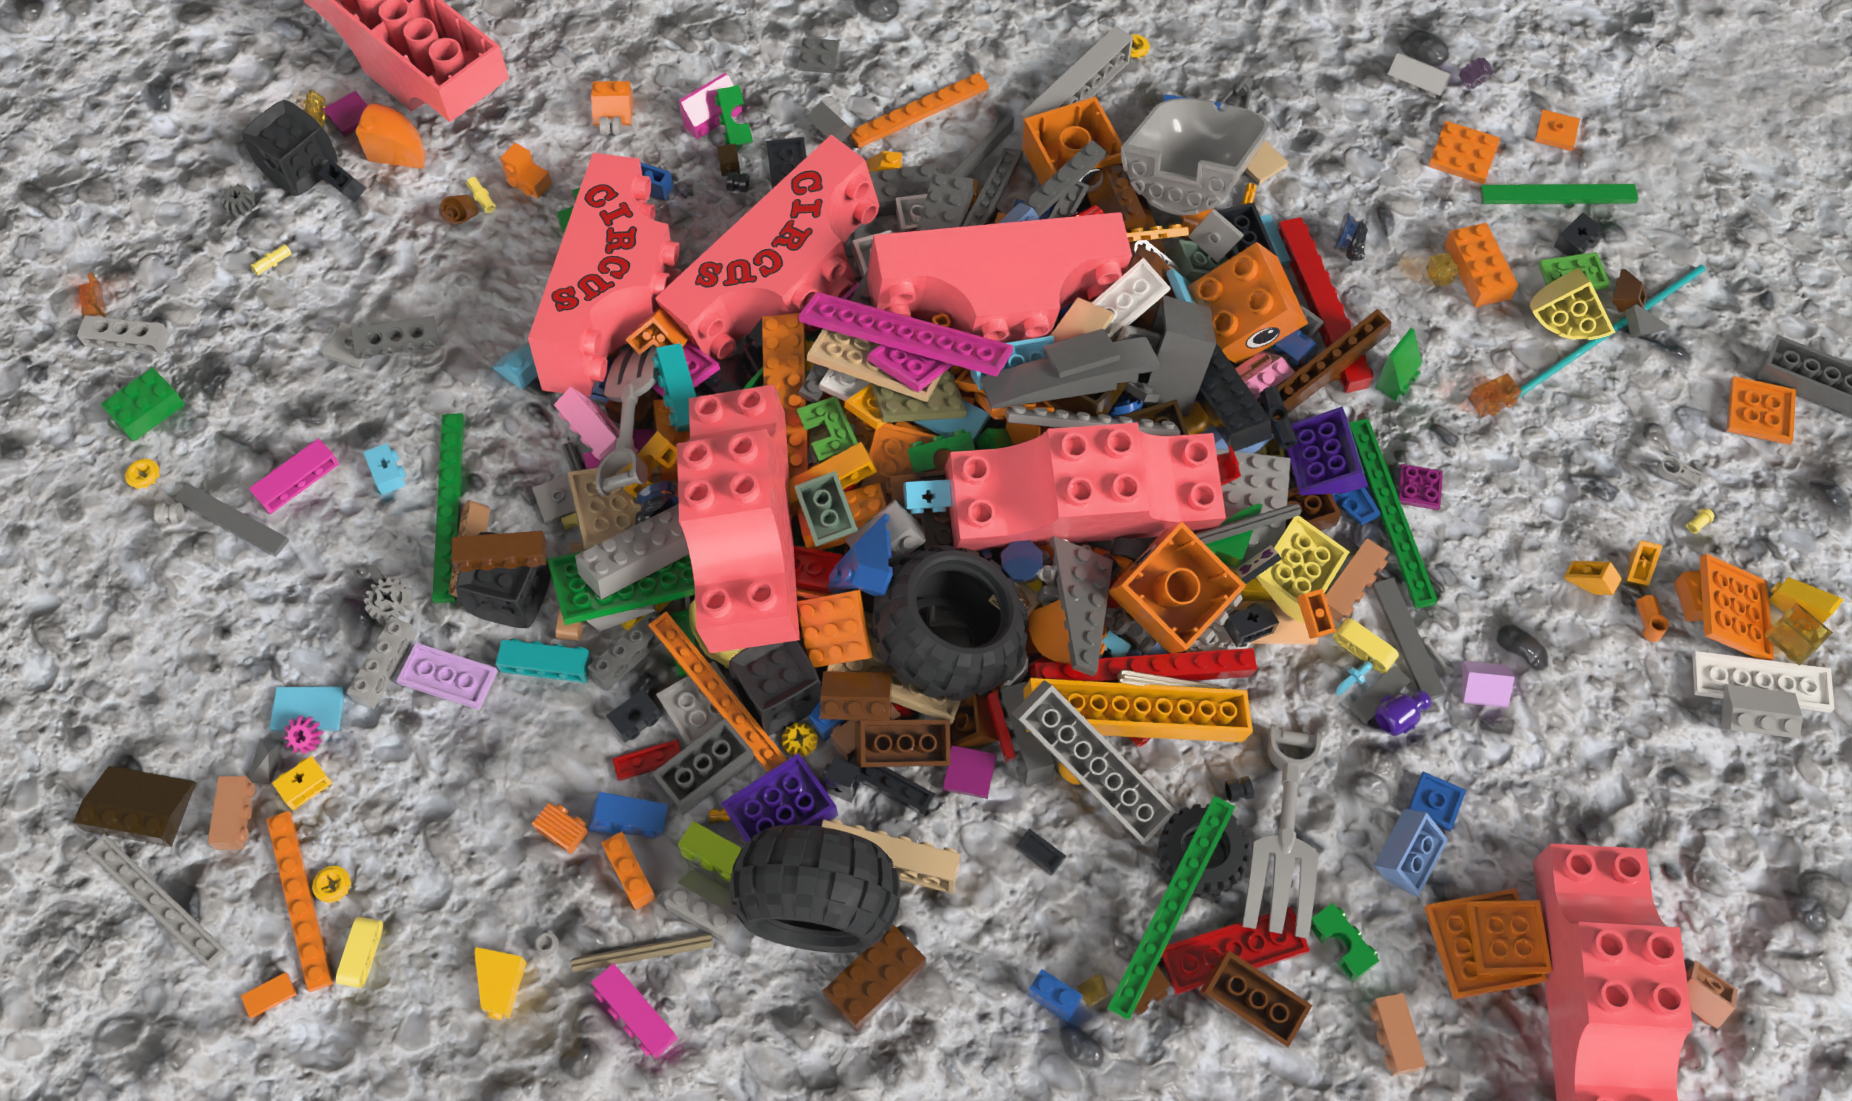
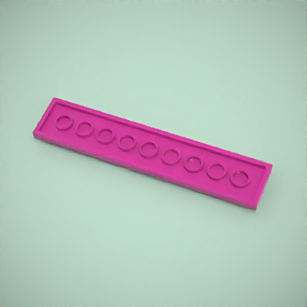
M820 292L813 296L799 314V322L996 377L1013 353V345Z

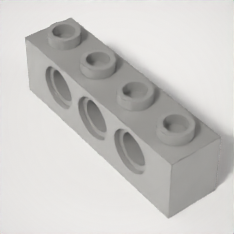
M85 315L77 334L85 347L156 355L164 354L170 338V334L165 326L159 322L123 320L117 317L105 318L99 315Z
M391 616L347 691L354 703L372 710L375 709L417 636L410 623Z

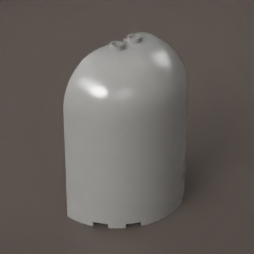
M1193 98L1167 100L1156 105L1122 145L1121 158L1123 168L1127 172L1131 180L1130 184L1134 190L1149 200V204L1171 214L1195 215L1216 207L1230 193L1261 148L1267 134L1268 122L1260 114L1241 107L1228 105L1226 110L1220 111L1214 102Z

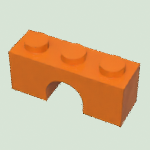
M623 832L601 842L634 909L636 910L655 900L656 897Z

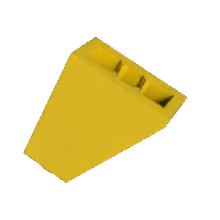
M1787 577L1783 583L1778 581L1770 590L1773 594L1769 598V602L1811 632L1816 631L1833 615L1844 601L1839 596Z
M476 947L474 953L481 1009L490 1019L501 1021L502 1017L510 1019L527 962L522 956Z

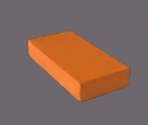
M285 972L240 996L248 1016L252 1019L296 996L297 993L289 974Z

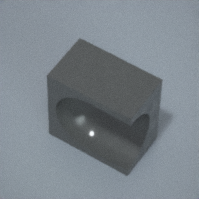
M1163 295L1150 330L1161 336L1154 349V353L1160 362L1159 371L1139 373L1138 382L1151 385L1153 391L1160 394L1157 402H1143V406L1152 407L1177 399L1182 416L1189 417L1216 346L1211 308Z

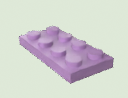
M415 642L396 681L399 685L480 710L498 670L495 667Z

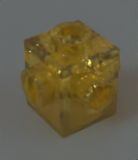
M1450 252L1431 256L1426 267L1428 277L1433 281L1435 287L1440 285L1447 286L1453 283L1459 272L1458 265L1454 262Z

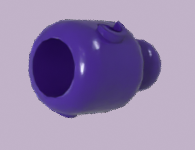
M1423 690L1414 692L1412 697L1404 693H1399L1395 696L1390 694L1380 701L1381 704L1377 706L1375 716L1381 729L1388 735L1397 736L1403 732L1406 734L1411 729L1416 728L1415 725L1419 723L1421 718L1420 711L1429 709L1432 701Z

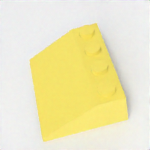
M1300 516L1293 517L1274 547L1282 559L1256 578L1281 610L1301 624L1304 619L1297 596L1323 589V593H1325L1348 556L1349 551Z

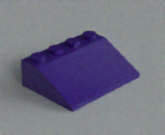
M1343 406L1291 423L1297 444L1289 448L1288 453L1300 495L1348 493L1368 486Z
M799 753L721 803L745 843L753 839V836L770 827L780 825L822 827L823 820L830 821L838 816L837 806Z

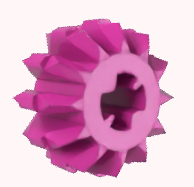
M300 715L297 719L289 720L290 725L284 727L288 734L283 735L282 738L289 740L286 747L294 746L293 753L301 750L302 754H307L309 750H316V744H320L323 741L319 735H322L324 731L317 729L320 726V722L313 724V717L311 716L306 719L304 715Z

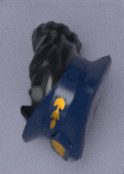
M1347 213L1343 216L1334 249L1345 248L1347 259L1357 262L1365 257L1364 247L1368 229L1363 222L1364 219L1357 221L1350 213Z
M664 480L650 484L637 494L636 503L642 507L641 511L636 514V525L679 504L678 497L674 496L676 494V486L673 482Z

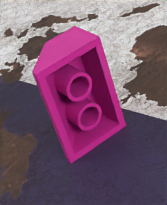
M726 73L679 100L683 126L696 139L721 126L718 115L721 114L720 106L716 107L714 95H717V89L733 86ZM742 106L732 110V118L742 112Z

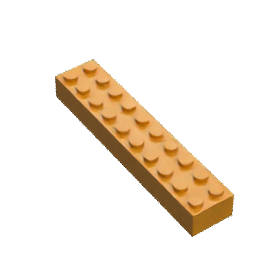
M1030 678L1023 689L1025 700L1044 680L1047 681L1103 736L1244 742L1253 732L1247 690L1161 685L1137 686L1124 683Z

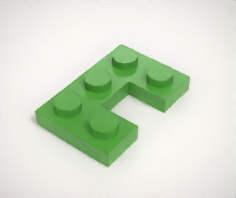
M1597 252L1540 260L1538 264L1546 286L1577 268H1580L1590 280L1594 290L1608 289L1610 285Z
M837 396L796 409L804 430L825 424L830 437L811 443L819 464L858 444Z

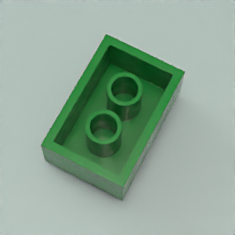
M152 367L100 405L134 442L185 404L177 392Z

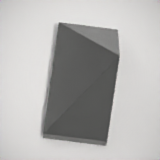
M260 738L248 776L252 783L271 785L283 741Z

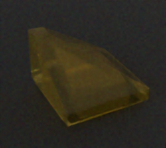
M1097 974L1077 986L1088 1008L1109 996L1102 974Z

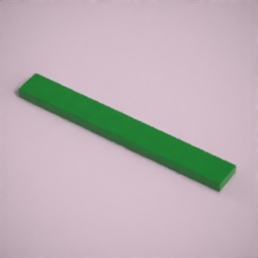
M1635 184L1481 185L1480 187L1482 204H1633L1639 200Z

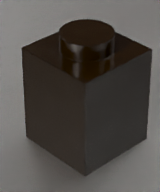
M736 144L717 146L721 176H727L729 171L740 174Z

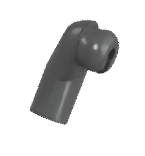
M361 565L354 569L356 577L360 579H373L377 586L379 585L378 580L381 579L383 583L387 580L374 565Z

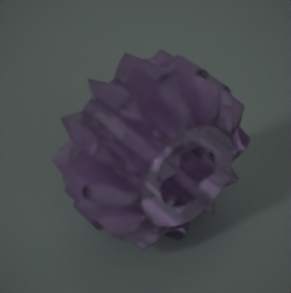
M1477 58L1461 69L1459 77L1467 89H1475L1490 79L1493 70L1485 58Z

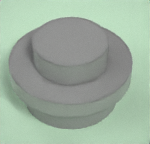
M546 932L536 938L534 947L539 955L548 957L557 951L559 941L554 934Z

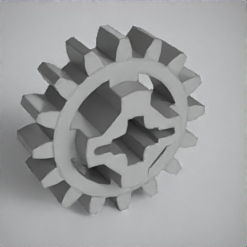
M387 577L384 583L380 579L378 580V586L372 584L373 590L366 591L369 598L364 599L365 609L373 620L377 619L379 623H382L384 619L388 623L391 616L399 619L400 615L406 617L405 610H412L409 603L414 602L411 596L413 593L405 582H400L399 578L392 582L390 577Z

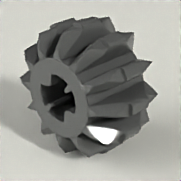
M239 183L235 187L230 185V188L223 189L224 193L220 195L221 206L229 215L234 214L238 217L240 214H243L245 216L247 211L252 212V207L256 206L255 196L246 185L241 186Z

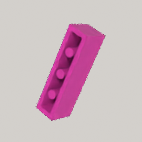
M318 438L314 442L309 443L302 451L291 456L281 466L273 469L263 479L255 482L249 490L269 514H272L338 466L339 462L329 448Z
M614 963L591 982L595 988L592 993L601 1003L605 1000L611 1006L607 1009L616 1021L619 1018L623 1020L626 1025L622 1028L631 1038L636 1036L641 1041L638 1046L647 1057L652 1054L657 1059L678 1040L672 1029Z

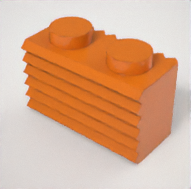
M1323 589L1297 596L1310 639L1334 633L1337 630L1334 628V620L1331 619L1333 616L1330 615V607L1327 606L1326 594L1323 593Z
M549 802L535 821H533L532 825L537 832L572 855L588 834L585 827L586 823L577 816L573 819L567 815L568 810L562 805L557 804L554 806Z

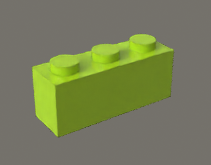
M692 821L678 843L681 851L680 854L690 861L695 859L701 862V867L709 872L717 871L722 879L730 883L732 868L742 849L741 847Z

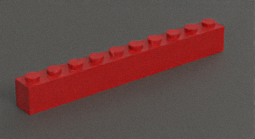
M1302 217L1280 221L1277 230L1290 257L1289 265L1310 312L1324 321L1319 333L1325 347L1328 348L1351 330V321L1344 313L1342 302L1338 300L1337 290L1330 282V275L1323 266L1321 255L1317 253L1315 241L1309 235L1308 225L1304 224ZM1365 354L1340 373V381L1345 393L1369 388L1374 378L1373 370L1368 367Z
M1254 648L1101 658L1098 662L1097 673L1094 676L1072 669L1071 664L1060 662L1035 663L1030 672L1031 678L1120 683L1117 677L1120 670H1129L1189 681L1250 677L1257 670Z

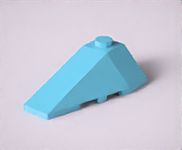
M1054 336L1006 343L1013 345V353L1002 370L1046 358L1043 346L1055 343ZM970 370L978 389L983 390L980 378L987 376V374Z
M529 342L506 353L492 367L521 390L538 376Z

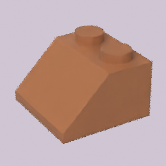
M1695 960L1686 972L1690 1008L1704 1024L1712 1025L1718 1029L1735 1010L1738 989Z

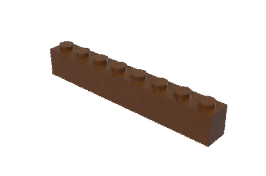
M1376 309L1280 384L1277 388L1288 414L1391 333L1392 322L1380 310ZM1260 400V401H1259V404L1262 406V408H1263L1264 411H1265V408H1264V405H1263V403H1262V400ZM1276 416V417H1274V419H1277V420L1283 418V417H1281V416Z

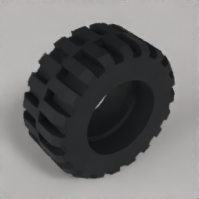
M1193 804L1191 809L1186 806L1180 809L1179 814L1174 813L1170 817L1169 822L1165 824L1158 842L1157 858L1160 859V870H1165L1166 872L1164 877L1168 882L1172 880L1184 856L1181 848L1182 841L1185 837L1196 833L1210 804H1206L1205 808H1201V804ZM1233 814L1218 841L1224 851V860L1220 866L1204 870L1193 894H1199V898H1207L1208 894H1211L1212 897L1220 896L1222 891L1226 893L1238 882L1247 866L1250 850L1247 849L1249 839L1243 836L1245 829L1243 825L1237 826L1236 822L1238 819Z

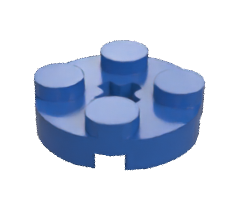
M1123 394L1119 396L1106 415L1115 419V417L1141 410L1144 404L1142 400L1135 396L1129 398L1128 394Z

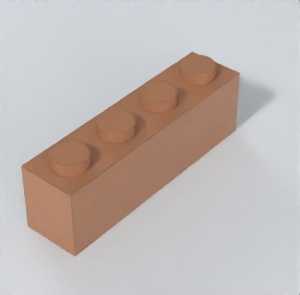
M1368 538L1325 595L1326 602L1328 603L1327 606L1330 607V615L1338 623H1340L1343 617L1349 618L1355 609L1352 607L1353 603L1357 602L1359 604L1366 594L1363 591L1365 586L1370 588L1377 578L1374 576L1377 570L1381 572L1388 563L1385 558L1389 552Z

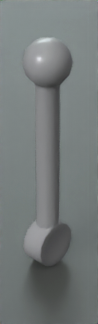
M1423 637V644L1428 647L1444 668V674L1451 676L1454 672L1453 668L1445 664L1430 644V639Z

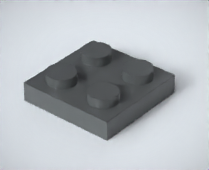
M803 37L798 71L835 74L840 46L839 40Z

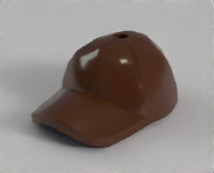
M469 195L446 197L439 206L440 219L449 225L462 224L478 214V209Z

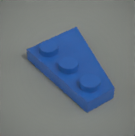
M1365 487L1348 493L1332 494L1337 506L1360 525L1380 517L1381 513Z

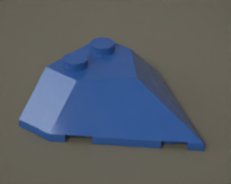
M885 513L834 567L830 573V582L828 584V589L831 593L840 594L851 592L852 589H860L872 596L886 594L893 574L892 567L888 564V560L891 558L890 531L886 528V523L889 522L888 514Z

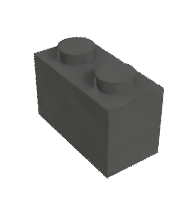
M822 101L807 117L812 123L809 127L817 134L819 132L823 133L822 138L824 140L833 135L843 142L853 131Z

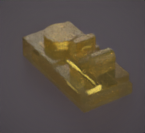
M310 89L306 94V99L304 100L306 106L303 110L312 116L324 129L325 113L323 108H325L326 99Z

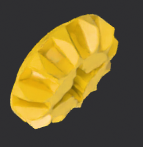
M1131 34L1133 36L1132 44L1138 49H1131L1130 58L1136 57L1139 60L1141 56L1145 57L1147 52H1149L1150 44L1145 37Z
M139 459L129 465L125 472V479L131 487H135L138 490L140 488L148 489L149 485L155 484V480L160 478V468L151 459ZM139 471L146 473L147 477L140 476Z
M795 722L790 727L787 726L784 734H782L783 748L792 756L798 753L801 757L807 756L815 750L818 743V736L813 726H809L805 722ZM797 732H799V734H801L802 737H806L803 739L802 747L800 746L798 741H794V739L797 738Z
M328 866L322 869L313 880L312 889L314 895L320 901L330 904L334 901H340L344 895L348 894V889L351 886L350 875L340 866ZM329 877L334 882H338L335 884L336 891H333L331 888H327L330 885Z

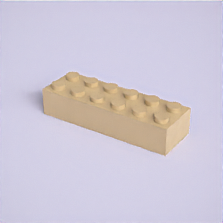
M835 819L830 821L823 820L822 827L852 833L880 846L892 859L893 868L898 870L900 881L953 894L960 869V854L956 850L947 847L943 849L935 848L933 844L928 842H920V844L911 842V839L904 836H898V838L891 837L883 831L877 830L875 833L866 831V828L859 825L846 826L843 825V822Z

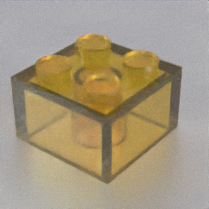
M1796 602L1763 636L1773 646L1778 647L1784 652L1789 660L1800 666L1833 632Z

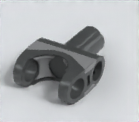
M1122 606L1117 608L1112 617L1113 630L1118 635L1123 633L1128 635L1142 654H1148L1154 648L1157 641Z

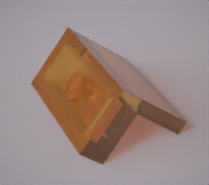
M93 272L88 273L89 283L78 286L83 319L85 315L106 317L102 285Z

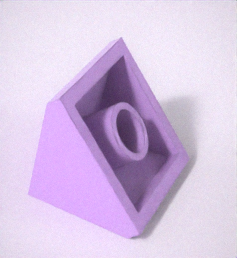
M1462 661L1463 703L1508 708L1514 682V675L1508 665Z

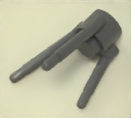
M1241 76L1219 103L1222 105L1235 91L1240 96L1246 95L1244 108L1248 109L1250 97L1253 93L1251 89L1253 85L1252 79L1248 76Z

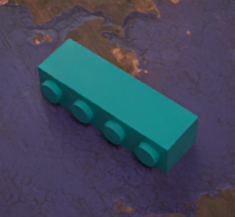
M682 344L658 347L654 356H652V361L660 374L658 375L659 386L664 388L665 395H663V400L671 413L669 414L670 425L675 427L676 433L690 430L689 398L696 397Z
M518 639L501 641L496 666L500 673L587 683L589 675L588 666L592 662V657L589 650L579 646L567 648L560 644L550 646L537 641L525 643Z

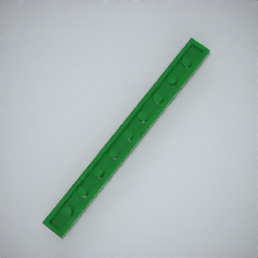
M463 413L442 414L432 594L434 604L456 602V596L449 594V587L453 569L451 561L452 537H458L460 526L464 439Z
M1369 418L1349 422L1364 474L1376 506L1381 513L1380 517L1414 608L1434 606L1438 602Z
M1216 796L1213 797L1107 1010L1127 1021L1130 1020L1236 806Z

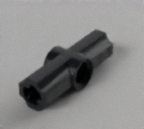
M1267 387L1260 392V397L1266 414L1271 419V428L1279 449L1286 450L1292 448L1297 444V439L1288 418V411L1284 407L1278 388ZM1276 416H1281V417H1283L1282 419H1279V420L1274 419V417H1276Z

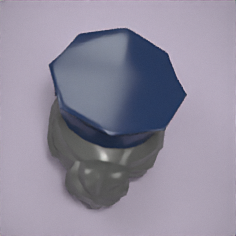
M1030 540L1011 542L1001 552L1002 565L1000 566L1007 578H1012L1014 582L1026 585L1039 579L1037 573L1044 565H1050L1051 559L1045 550L1038 548Z

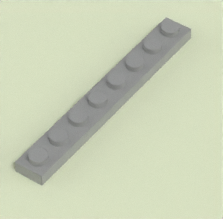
M1018 405L1013 406V408L1007 407L1005 414L1007 421L1011 423L1059 428L1138 423L1139 430L1147 434L1180 436V430L1175 423L1170 421H1162V423H1154V421L1149 419L1133 421L1129 417L1114 419L1104 414L1095 417L1084 412H1078L1076 415L1069 414V412L1064 410L1047 412L1044 408L1028 410Z

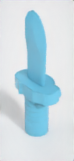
M1366 661L1357 670L1351 667L1348 670L1350 676L1339 684L1336 694L1340 696L1355 682L1363 684L1365 682L1363 675L1373 668L1371 662Z

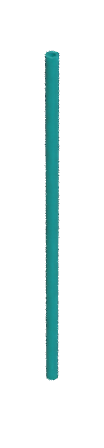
M1699 265L1645 302L1644 309L1646 311L1693 280L1705 271V267ZM1626 316L1612 324L1615 332L1628 324ZM1611 335L1589 340L1514 391V397L1519 399Z

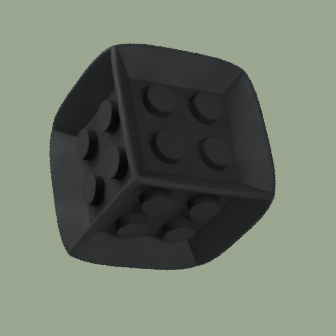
M281 100L273 104L255 118L242 132L243 142L256 166L271 181L294 196L307 192L323 179L318 173L329 159L335 163L338 162L336 151L323 127L312 116L287 100Z
M480 532L478 535L498 534V533H493V532ZM547 556L546 565H539L538 567L520 566L514 569L494 568L490 571L482 569L471 570L470 572L460 571L456 592L462 605L469 613L478 618L515 628H529L537 617L549 587L551 572Z
M797 640L746 648L729 661L730 676L741 700L751 716L768 736L786 729L787 726L790 727L795 722L797 723L809 716L821 700L822 683L814 666Z

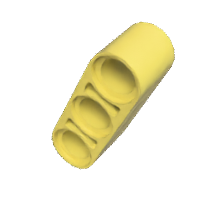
M1346 618L1333 634L1334 640L1363 662H1371L1373 669L1380 673H1386L1399 657L1395 648L1353 619Z
M356 917L337 971V984L357 988L364 987L382 934L383 922L381 920Z

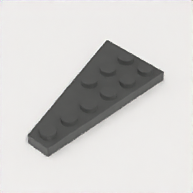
M1053 536L1050 539V545L1054 548L1055 556L1053 557V562L1057 566L1058 571L1057 585L1061 608L1065 611L1066 620L1064 625L1069 634L1068 648L1072 669L1094 676L1098 669L1113 560Z

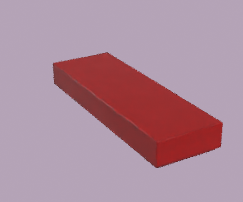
M997 692L990 693L986 700L1002 754L1006 763L1015 760L1016 755Z
M675 739L612 758L618 781L659 769L681 752L679 740Z

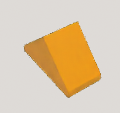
M1639 540L1629 553L1626 580L1649 586L1662 545Z

